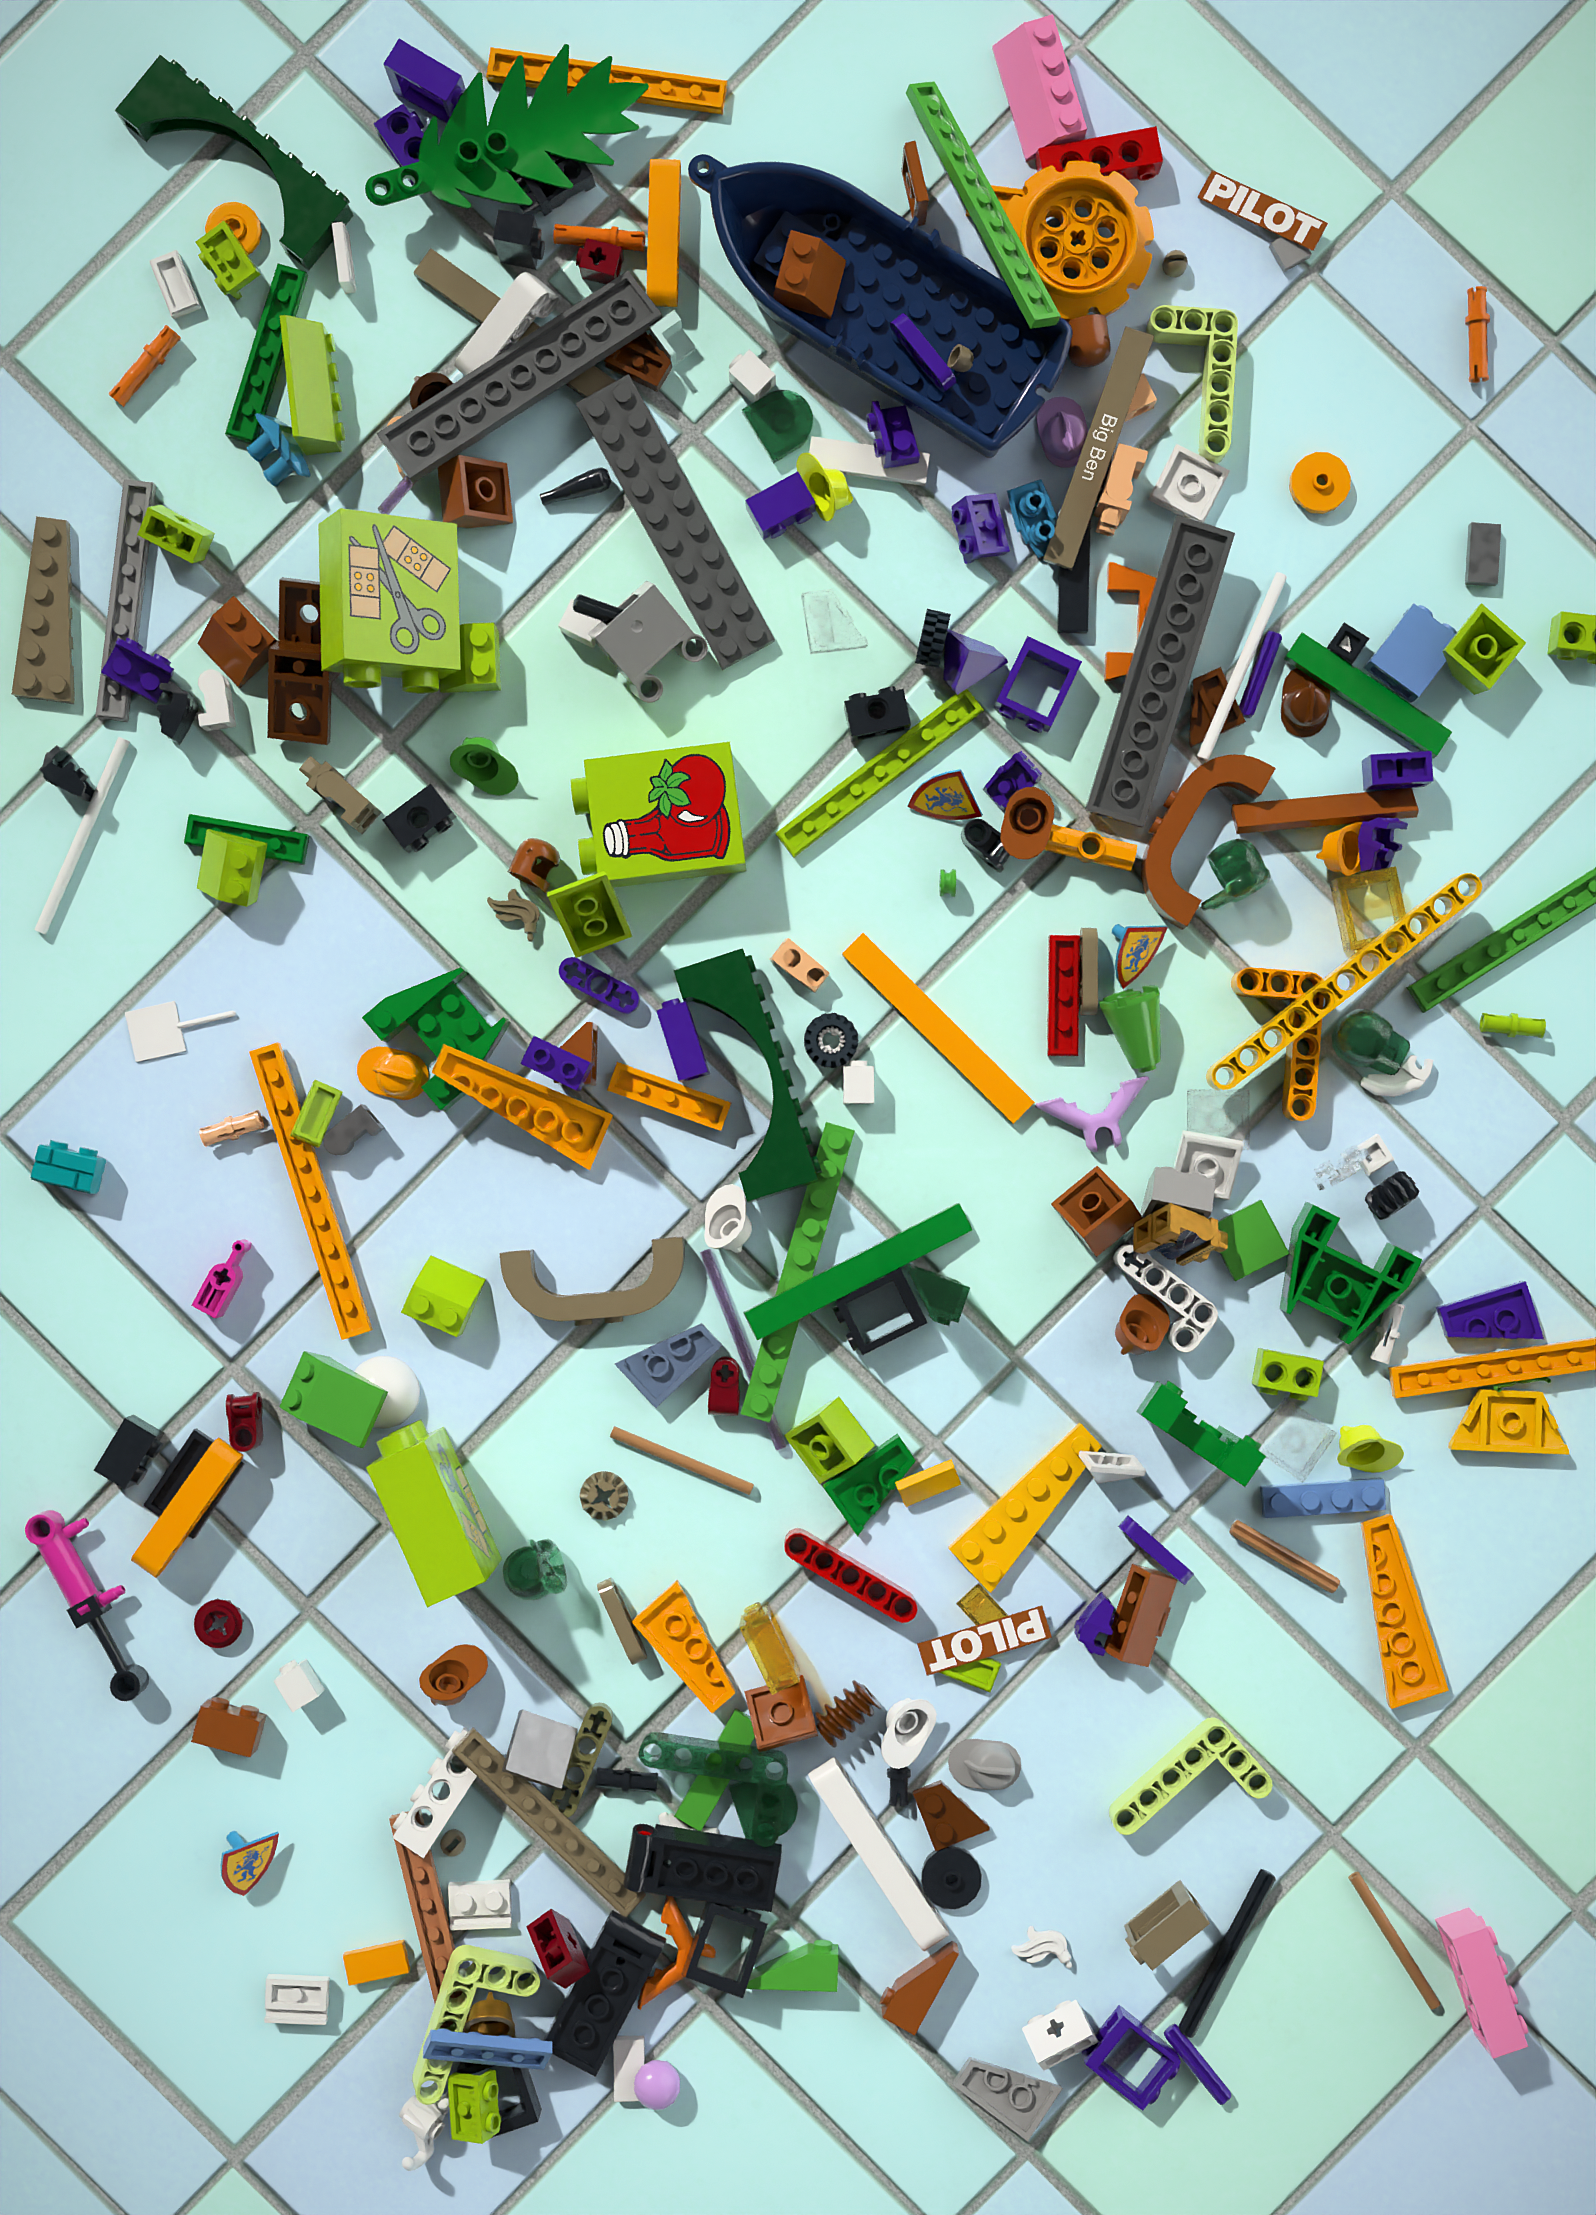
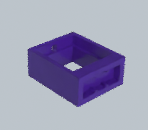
M399 38L383 63L393 92L447 124L461 95L466 90L462 75Z
M1027 636L994 708L999 710L998 714L1009 720L1018 718L1026 722L1025 726L1034 732L1042 733V731L1048 733L1082 661ZM1025 657L1066 675L1065 681L1047 717L1006 698Z
M679 998L661 1003L662 1009L656 1010L678 1081L684 1083L709 1075L710 1071L689 1005L686 1001L680 1002Z
M1120 2005L1117 2006L1095 2034L1098 2043L1081 2052L1085 2065L1142 2111L1148 2104L1151 2105L1158 2099L1161 2087L1167 2080H1172L1177 2075L1181 2063L1174 2048ZM1129 2028L1163 2054L1138 2087L1134 2086L1104 2061Z

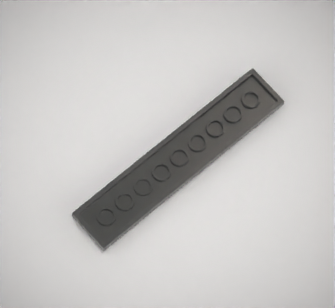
M626 271L378 432L377 435L413 484L648 331L650 326L663 318L662 313L631 273Z
M629 374L577 402L576 405L721 669L724 670L775 642L771 631Z
M1179 515L1175 517L1086 803V811L1141 828L1144 827L1235 536L1234 532Z

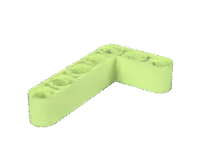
M1159 306L1152 312L1146 327V333L1154 335L1153 342L1205 346L1198 452L1200 456L1208 461L1218 464L1225 457L1231 445L1238 319L1231 310ZM1155 321H1165L1168 324V328H1159ZM1185 323H1195L1198 327V330H1189L1186 327ZM1215 325H1225L1228 329V332L1223 333L1218 331ZM1220 353L1224 355L1226 362H1218L1213 354ZM1219 383L1224 387L1225 391L1216 392L1211 384ZM1215 412L1220 414L1223 418V421H1213L1210 417V413ZM1208 443H1217L1221 447V451L1213 452L1208 447Z
M1213 1717L1207 1718L1111 1804L1109 1817L1114 1828L1120 1834H1133L1216 1759L1220 1761L1253 1798L1260 1799L1268 1796L1273 1786L1272 1779L1222 1721ZM1221 1729L1222 1734L1218 1740H1208V1735L1212 1730ZM1190 1750H1199V1756L1196 1760H1185L1186 1754ZM1241 1752L1242 1758L1239 1762L1235 1764L1229 1763L1231 1754ZM1168 1770L1177 1771L1174 1780L1169 1782L1163 1781L1165 1772ZM1262 1775V1782L1259 1785L1249 1786L1250 1779L1253 1776ZM1153 1791L1154 1796L1150 1801H1140V1796L1143 1792ZM1124 1811L1132 1813L1131 1818L1127 1822L1117 1821L1120 1813Z
M461 1945L452 1952L412 2075L416 2098L420 2103L431 2105L441 2098L453 2061L423 2058V2046L430 2030L448 2029L452 2032H463L477 1987L522 1997L533 1995L540 1987V1977L531 1959L471 1945ZM464 1961H473L468 1968H459L460 1964ZM494 1967L502 1968L497 1974H488ZM524 1973L531 1974L530 1977L524 1981L518 1980V1978ZM455 1991H463L462 1995L457 1998L450 1997ZM445 2021H453V2024L447 2028L440 2027ZM426 2081H434L429 2087H421Z

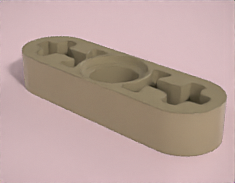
M1097 928L1080 929V1015H1097L1098 1010Z
M608 1578L597 1583L599 1595L629 1661L634 1665L647 1659L644 1645L636 1627L632 1623L631 1616L614 1580Z

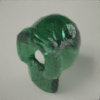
M1232 839L1220 844L1208 854L1207 860L1224 890L1202 902L1200 908L1202 911L1216 910L1229 902H1238L1270 882L1271 873L1265 866L1259 851L1251 842L1243 839Z
M1356 1009L1341 1017L1332 1034V1048L1339 1058L1356 1067H1371L1388 1075H1395L1399 1072L1410 1050V1043L1403 1036L1392 1030L1393 1026L1384 1017L1368 1009Z
M549 1538L539 1541L530 1539V1545L523 1546L512 1552L503 1564L502 1574L504 1583L509 1591L520 1599L539 1600L551 1593L561 1594L567 1587L566 1569L561 1552L556 1543Z

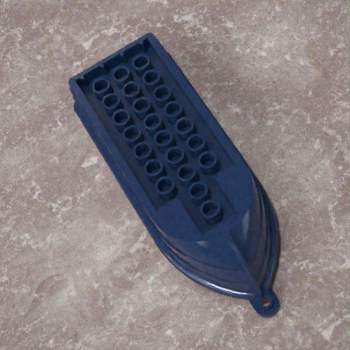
M707 154L697 155L690 161L688 165L689 178L692 183L710 194L715 228L730 265L754 300L784 330L896 401L906 405L907 408L987 458L994 457L1000 448L1029 423L1044 404L1045 399L1038 395L1036 391L1038 388H1043L1046 392L1051 393L1058 381L1073 337L1071 325L1060 317L1056 325L1030 329L1006 282L942 243L938 230L934 229L931 235L918 228L919 218L914 217L909 222L851 183L820 169L776 161L752 162L727 167ZM701 169H707V170H708V171L705 172V173L699 172V170H701ZM791 230L820 238L846 260L831 320L783 306L773 298ZM904 313L908 316L947 366L949 356L956 345L961 344L973 353L974 360L971 369L966 372H958L951 369L956 378V384L944 393L934 385L891 330L890 322L900 314Z

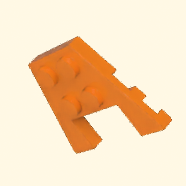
M1109 562L1107 565V592L1138 593V639L1156 578L1120 564ZM1106 652L1104 681H1112L1125 676L1133 653Z

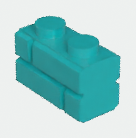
M50 1140L49 1145L39 1144L30 1177L31 1180L89 1194H97L99 1192L106 1158L98 1157V1150L80 1147L79 1152L69 1150L68 1143Z

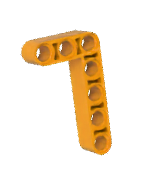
M1250 967L1234 974L1231 980V988L1234 993L1242 997L1290 1000V1005L1304 994L1301 988L1304 979L1310 980L1313 986H1315L1322 980V977L1313 972ZM1243 974L1252 977L1254 985L1251 990H1246L1242 987L1240 980ZM1273 977H1279L1284 983L1283 990L1280 993L1274 991L1271 987ZM1316 993L1313 997V1004L1316 1008L1322 1009L1324 996ZM1292 1012L1289 1015V1023L1294 1028H1298L1301 1024L1299 1014L1296 1012ZM1322 1019L1286 1046L1282 1112L1291 1121L1308 1120L1313 1116L1316 1109ZM1300 1039H1304L1309 1044V1052L1306 1055H1301L1297 1050V1043ZM1298 1069L1305 1071L1307 1074V1081L1303 1086L1295 1081L1294 1076ZM1297 1099L1301 1100L1305 1105L1304 1113L1300 1116L1296 1115L1292 1109V1105Z

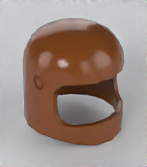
M1099 314L1085 315L1068 322L1073 330V337L1068 352L1070 361L1082 368H1090L1103 363L1109 357L1111 351L1106 316Z
M529 838L524 840L518 847L507 872L513 877L547 893L550 883L546 881V878L553 867L559 866V852L553 845L544 840Z

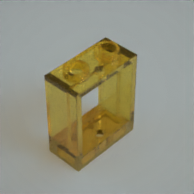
M1396 866L1340 877L1329 882L1344 952L1354 951V954H1356L1376 938L1357 941L1347 895L1348 890L1386 883L1394 923L1406 915ZM1387 938V949L1397 948V942L1394 938Z
M756 1602L743 1610L745 1614L741 1615L739 1628L771 1695L800 1682V1667L769 1603L761 1605L760 1602Z

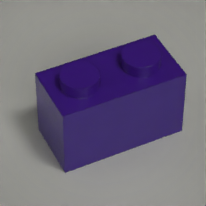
M798 471L745 500L746 510L763 540L768 537L774 539L781 536L787 531L786 527L795 522L802 524L813 517L812 513L816 511V502Z

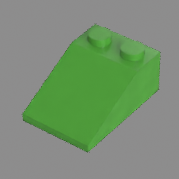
M304 1351L279 1407L301 1421L352 1445L364 1448L388 1391L329 1356Z

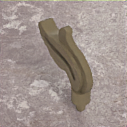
M516 889L509 891L507 901L487 898L489 906L494 911L503 913L502 915L496 914V918L505 922L523 921L524 933L527 934L529 942L533 941L534 934L537 933L536 923L540 917L539 909L534 903L518 897Z

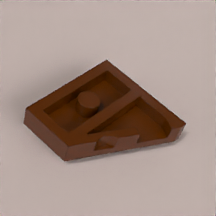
M647 332L604 360L605 367L623 376L629 374L633 381L656 392L660 390L672 369L671 360L664 351L657 347V342Z
M1221 667L1191 681L1190 747H1194L1204 741L1228 685ZM1234 699L1220 734L1246 722L1236 699Z
M939 1780L913 1791L935 1851L990 1830L987 1821L981 1819L943 1781Z

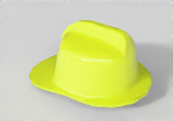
M800 454L796 463L797 471L816 502L818 515L824 521H830L834 517L835 511L849 505L853 501L846 478L837 469L823 468L812 454Z
M1370 1425L1343 1426L1340 1428V1453L1337 1457L1340 1465L1375 1473L1392 1469L1403 1459L1404 1451L1402 1447L1394 1442L1383 1439L1376 1429Z

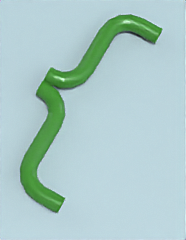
M1541 1377L1499 1383L1494 1385L1493 1388L1494 1390L1500 1392L1501 1388L1513 1386L1516 1384V1382L1530 1383L1535 1381H1546L1550 1383L1551 1379L1548 1377Z

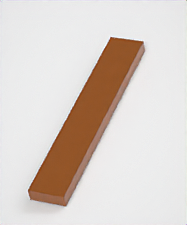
M1412 788L1232 804L1231 808L1236 834L1371 821L1376 818L1417 817L1419 811Z

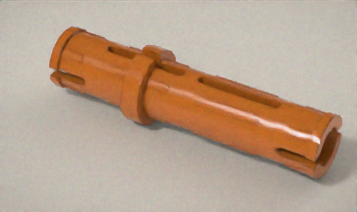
M561 224L554 225L556 229L553 233L554 244L585 246L586 238L620 246L622 250L640 252L645 250V231L619 230V227L612 226L611 229Z
M1476 286V292H1474L1473 287L1467 290L1468 316L1465 317V325L1468 326L1469 382L1479 383L1480 378H1482L1483 382L1489 380L1487 324L1490 322V315L1487 313V287Z
M165 325L150 345L146 344L143 347L145 351L108 394L124 407L159 364H164L166 361L164 358L180 341L181 337L169 326Z

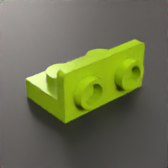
M222 221L195 241L201 250V253L198 254L200 260L209 271L211 269L214 270L217 275L214 281L224 295L231 294L235 299L239 300L242 297L239 290L261 275L225 221Z
M489 2069L480 2076L457 2072L448 2076L452 2140L483 2144L500 2131L501 2117L498 2107L499 2087L496 2070Z

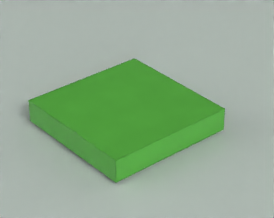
M1260 1199L1218 1221V1230L1228 1234V1248L1221 1252L1220 1255L1234 1281L1289 1254L1264 1203Z

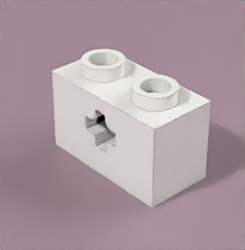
M1067 2000L1058 2004L1054 2012L1046 2016H1035L1028 2021L1027 2026L1022 2028L1037 2063L1044 2071L1098 2043L1090 2023L1077 2000L1073 2002ZM1061 2027L1062 2035L1057 2038L1056 2029Z

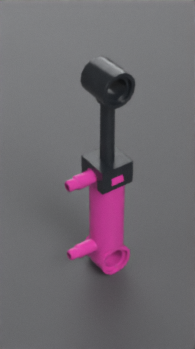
M54 1510L41 1512L28 1520L25 1526L26 1537L37 1546L70 1606L66 1611L76 1629L88 1622L90 1623L116 1670L110 1682L112 1695L120 1701L133 1700L146 1689L149 1683L148 1673L140 1665H127L101 1618L102 1614L112 1609L110 1603L123 1595L126 1590L123 1585H119L105 1592L103 1590L98 1592L70 1540L71 1537L89 1526L86 1518L75 1521L65 1527L64 1518L60 1513ZM41 1521L49 1524V1535L42 1532L40 1528ZM125 1676L134 1680L135 1689H130L125 1685Z

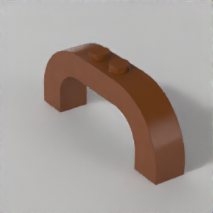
M1236 754L1220 756L1199 766L1186 778L1177 792L1173 790L1170 792L1163 804L1167 808L1162 818L1157 816L1148 831L1153 835L1144 851L1141 864V879L1145 894L1152 907L1165 920L1183 930L1189 925L1202 901L1182 889L1176 883L1171 872V857L1206 793L1218 787H1231L1256 799L1265 789L1276 769L1275 767L1251 756Z

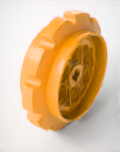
M1069 161L1065 166L1064 172H1057L1054 166H1049L1035 173L1024 183L1023 191L1025 196L1014 195L1005 211L1061 318L1069 322L1072 319L1088 315L1089 312L1106 317L1126 304L1129 299L1126 289L1132 288L1137 290L1149 270L1152 254L1147 252L1144 246L1150 245L1153 241L1154 230L1148 208L1135 205L1134 201L1138 191L1126 178L1116 171H1113L1109 176H1103L1100 173V165L1097 163ZM1075 208H1085L1089 216L1085 218L1079 217L1075 213ZM1055 217L1061 226L1052 228L1047 224L1046 219ZM1100 227L1109 229L1111 237H1101L1097 229ZM1076 239L1080 240L1081 244H1077L1075 247L1071 244ZM1045 247L1052 249L1055 257L1050 259L1043 257L1040 249ZM1095 257L1103 259L1106 267L1102 269L1096 268L1092 264V259ZM1063 269H1074L1077 273V278H1067L1063 273Z

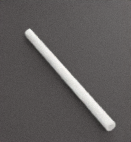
M1277 572L1266 594L1196 758L1201 762H1208L1287 579V576L1283 573Z
M118 737L34 929L46 935L128 748L130 741Z

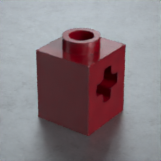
M586 238L584 248H579L576 258V266L580 269L582 279L606 285L619 277L624 261L622 247Z

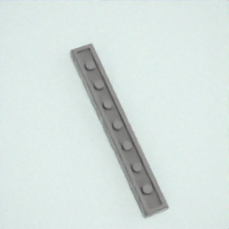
M123 480L101 671L111 655L118 638L124 641L126 638H130L138 642L150 541L137 534L147 508L154 506L156 485L153 482ZM100 674L95 717L98 719L128 722L132 691Z

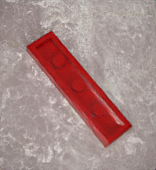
M1080 935L1048 936L1047 1056H1078Z

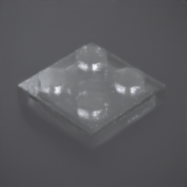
M1188 1089L1187 1131L1243 1141V1150H1250V1090Z

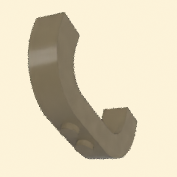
M684 1236L652 1239L653 1267L651 1274L642 1285L628 1290L571 1295L553 1293L546 1289L537 1277L534 1249L501 1252V1272L506 1287L516 1302L528 1312L538 1317L553 1321L574 1320L575 1326L593 1324L592 1319L604 1318L605 1323L622 1322L623 1316L639 1314L658 1305L674 1289L684 1266Z

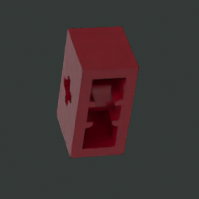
M550 1909L526 1926L548 1980L566 1989L590 1972L569 1919Z

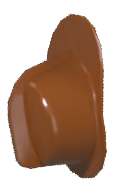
M1025 787L1016 791L1010 797L1001 827V842L1003 848L1010 856L1017 859H1031L1038 856L1045 849L1049 841L1054 819V805L1051 797L1045 791L1036 787Z
M1137 1294L1126 1304L1115 1328V1337L1122 1347L1120 1352L1122 1355L1128 1352L1135 1355L1144 1354L1148 1351L1157 1350L1168 1331L1170 1320L1166 1308L1155 1297L1148 1294Z
M463 1644L455 1646L422 1671L419 1678L420 1688L425 1695L431 1698L434 1706L438 1704L453 1706L461 1702L467 1692L485 1676L488 1668L487 1656L483 1650L475 1645Z

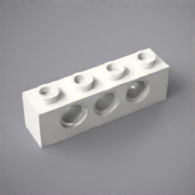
M465 1727L461 1733L456 1730L445 1745L450 1750L443 1760L437 1757L427 1772L432 1776L426 1786L422 1784L418 1786L410 1798L414 1805L408 1814L402 1811L392 1826L397 1830L392 1838L422 1858L425 1857L477 1777L468 1767L464 1771L458 1772L453 1770L450 1764L452 1757L456 1756L451 1750L470 1731ZM445 1782L449 1785L450 1794L446 1798H438L434 1795L433 1786L436 1783ZM421 1809L429 1810L433 1816L432 1822L428 1825H420L415 1818L416 1812Z

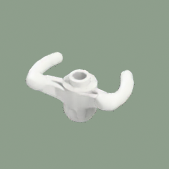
M448 2092L431 2105L420 2103L416 2095H413L400 2111L399 2117L402 2118L403 2124L414 2132L419 2152L413 2158L405 2157L403 2159L402 2166L405 2170L413 2171L418 2169L433 2154V2140L442 2132L445 2123L442 2121L444 2116L450 2111Z

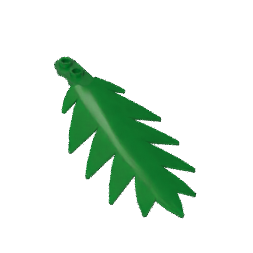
M564 44L547 69L528 108L523 56L519 55L508 72L494 103L488 126L482 73L478 72L461 95L443 130L439 145L437 118L432 117L420 144L419 162L370 177L365 185L366 196L373 204L386 206L432 192L435 197L448 204L470 209L471 203L459 192L462 191L469 195L501 203L531 206L533 201L508 171L550 186L570 190L573 188V183H571L547 153L588 164L613 166L614 160L584 134L616 135L637 131L639 125L621 113L633 105L648 90L649 85L647 83L634 82L609 83L613 58L612 56H607L591 68L567 96L569 45ZM406 178L411 179L414 185L412 187L406 186L403 180ZM377 187L383 188V189L385 190L386 194H385V195H378V194H376V193H375V188H377Z

